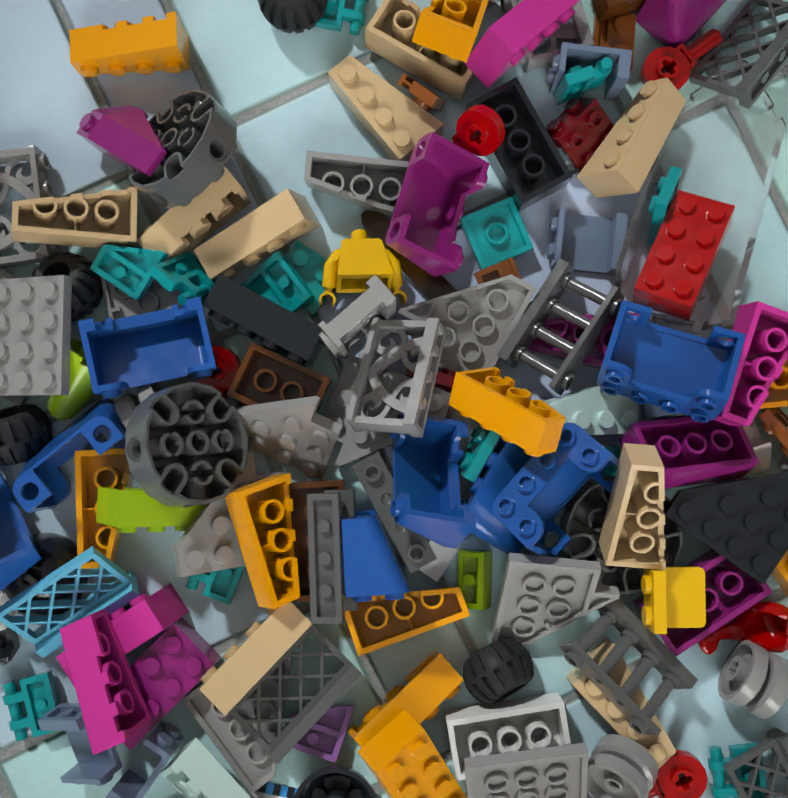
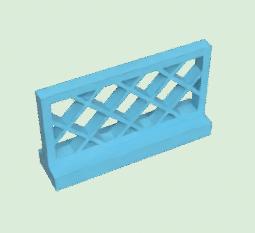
M92 546L1 605L0 622L35 645V653L44 658L63 646L59 629L104 608L109 616L140 596L137 575L130 569L124 572ZM91 559L99 564L98 568L81 569V566ZM75 577L74 584L56 585L57 581L62 578ZM80 577H97L96 584H79ZM102 577H116L109 583H101ZM94 592L84 599H76L77 593ZM55 593H72V599L54 600ZM37 594H50L49 600L31 601L32 597ZM69 608L62 614L52 615L53 609ZM30 609H48L47 615L29 616ZM12 610H26L25 616H10L8 613ZM28 624H44L36 629L35 632L28 628Z

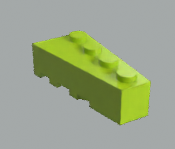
M98 487L96 522L116 527L118 533H136L137 527H147V532H165L166 526H175V531H186L206 504H197L188 508L165 506L148 496L142 488L124 487V490Z

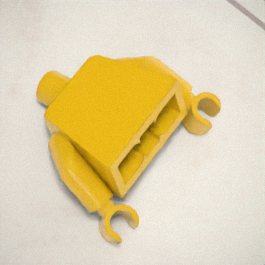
M363 229L354 230L351 233V239L341 240V248L334 250L324 264L322 287L325 288L319 297L320 306L322 307V299L329 296L333 299L332 308H334L336 297L333 294V288H336V293H364L367 290L366 282L375 274L389 291L392 287V294L400 297V303L403 306L407 301V296L400 289V286H403L400 261L389 249H385L381 239L368 238L367 232Z

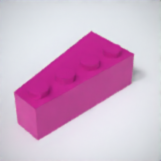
M579 0L521 1L488 28L470 54L467 63L465 62L464 64L489 88L512 66L515 67L528 52H533L542 43L544 37L548 39L560 27L559 23L565 25L576 13L573 8Z
M760 301L740 305L732 329L733 331L746 334L729 401L718 417L713 419L729 426H749L769 394L767 390L774 379L779 378L783 371L781 367L788 358V312Z
M172 583L149 597L144 592L129 602L132 608L125 611L121 607L108 617L124 654H127L187 614L189 610ZM64 651L56 658L74 686L66 652Z
M104 608L59 629L93 755L126 742L152 719Z

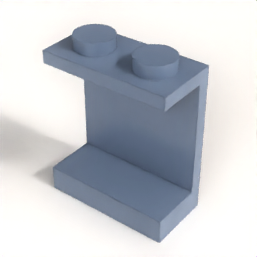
M562 42L558 53H553L551 65H548L546 82L550 83L549 93H555L563 74L570 68L579 65L582 68L592 65L594 68L600 59L609 57L612 60V71L606 77L604 100L615 101L629 79L632 50Z
M560 206L555 215H551L549 232H553L552 243H548L546 259L550 260V268L553 269L559 259L570 263L574 271L617 275L623 270L628 223L627 213L617 212L612 218L568 214L565 213L566 207Z
M60 703L37 720L41 731H65L78 763L60 777L62 783L102 786L111 781L113 775L123 767L115 746L93 755L79 703Z
M161 721L143 742L146 747L162 757L148 780L145 781L128 769L110 790L106 798H143L185 738L180 734V730L171 723Z

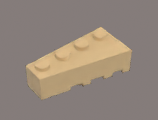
M667 77L649 81L641 87L607 137L578 174L577 178L596 198L639 192L686 102L685 98Z
M224 166L225 171L220 180L212 182L200 195L193 198L189 205L185 207L181 205L171 207L153 225L147 227L141 233V237L137 242L143 249L167 252L166 260L187 251L191 252L247 207L251 201L243 187Z
M134 186L117 191L110 189L101 190L100 193L84 195L76 193L70 194L67 197L54 198L52 196L12 201V241L102 248L104 244L134 248L137 242L138 188Z
M287 188L194 249V252L210 280H216L219 274L233 279L240 270L255 265L260 259L318 228L321 224L306 197Z
M623 444L599 539L605 566L666 570L664 550H666L664 537L665 513L663 509V502L665 501L664 465L655 445Z
M291 602L276 609H268L266 613L269 617L262 624L256 621L244 633L247 639L240 646L235 643L222 656L226 661L218 669L212 666L201 677L200 680L203 684L199 690L224 715L243 698L312 625Z
M606 636L588 655L600 665L615 644ZM623 657L608 675L620 688L631 674ZM574 668L566 676L580 694L620 735L635 740L647 749L654 757L658 769L676 752L655 714L651 720L662 731L659 735H641L629 726V720L579 668ZM638 685L630 698L642 710L648 701Z

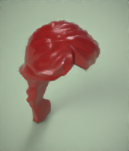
M769 600L765 602L759 601L736 616L734 622L724 624L700 640L698 645L703 653L710 655L717 650L721 640H750L765 648L767 652L783 653L788 650V608Z

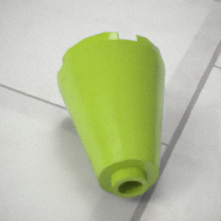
M70 338L69 395H49L46 404L49 414L58 420L72 419L94 396L82 340Z

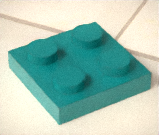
M512 197L463 216L459 220L480 271L534 249Z

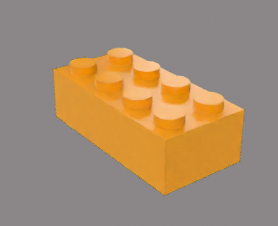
M405 710L398 714L357 751L389 798H467L424 728Z

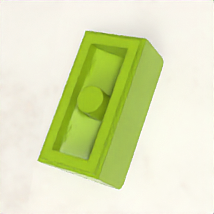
M458 550L457 586L461 587L468 609L485 610L491 607V550Z

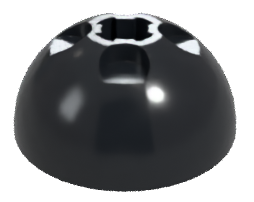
M56 533L32 535L42 559L4 588L3 593H6L7 597L12 599L32 586L25 580V577L28 574L31 575L33 569H35L33 577L40 581L77 556V544L71 539ZM75 577L62 578L57 581L56 585L74 584ZM80 577L79 584H87L88 577ZM55 593L54 600L72 599V593ZM77 593L76 599H80L83 593ZM37 594L32 597L31 601L49 600L50 594ZM69 608L53 609L52 615L62 614ZM30 609L29 616L47 615L48 609ZM18 610V612L25 615L26 610Z
M328 766L310 774L300 784L293 798H377L371 784L359 772L344 766Z

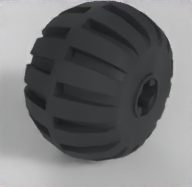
M258 0L264 17L272 26L282 30V32L291 34L292 31H295L297 34L304 32V29L310 30L316 26V23L324 16L328 0Z
M64 252L58 255H51L48 260L44 259L41 261L39 267H36L32 272L31 277L55 275L72 277L71 322L83 319L86 314L90 315L94 311V307H98L102 298L103 286L100 275L90 269L93 264L91 261L78 254Z
M24 404L0 410V466L15 465L28 461L52 439L51 421L39 407Z
M509 637L499 639L485 646L467 659L463 666V679L468 692L474 699L484 705H492L511 696L527 685L534 676V665L529 651L520 642Z

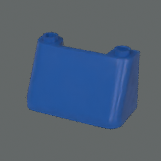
M201 297L186 299V304L182 305V309L179 308L178 304H175L169 309L114 320L110 317L105 318V321L95 322L94 318L78 321L93 393L102 394L103 399L121 396V390L192 375L194 380L211 377V371L216 370L217 367Z
M399 414L396 419H403L404 416ZM428 415L423 438L411 437L410 434L388 433L389 438H392L393 499L390 505V515L394 516L395 523L443 547L456 549L476 526L475 512L469 511L467 505H461L458 462L464 453L462 449H459V442L461 437L466 438L468 436V423Z

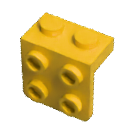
M666 566V570L644 568V575L641 578V589L644 594V606L642 607L641 615L644 627L654 634H667V628H702L705 626L706 595L705 571L703 568L698 566Z

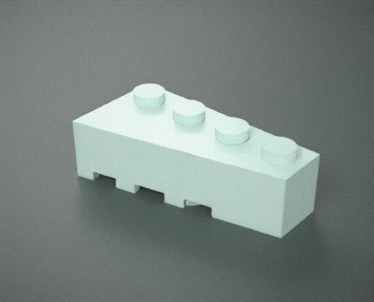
M597 384L544 401L566 417L564 423H575L589 435L624 434L632 423L639 422L638 403L633 402L629 397L619 394L616 396L605 394Z
M197 738L184 745L160 773L185 798H251L247 789L236 782Z

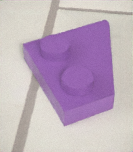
M349 704L330 707L293 748L336 763L354 706ZM299 712L291 713L289 718L295 717Z

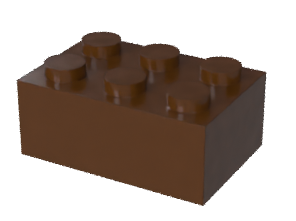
M251 342L226 395L247 405L318 396L320 400L315 412L318 414L333 381L324 375Z

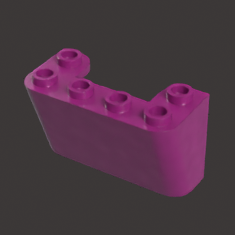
M646 0L636 17V22L664 47L676 48L681 43L686 46L727 0Z
M433 131L423 136L417 142L412 152L386 234V244L431 276L436 277L458 271L463 262L464 255L462 254V247L454 244L457 236L455 231L458 221L464 213L463 205L466 196L481 190L485 186L490 163Z

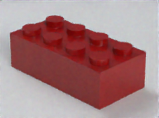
M677 189L634 286L633 303L690 321L731 225L735 206Z

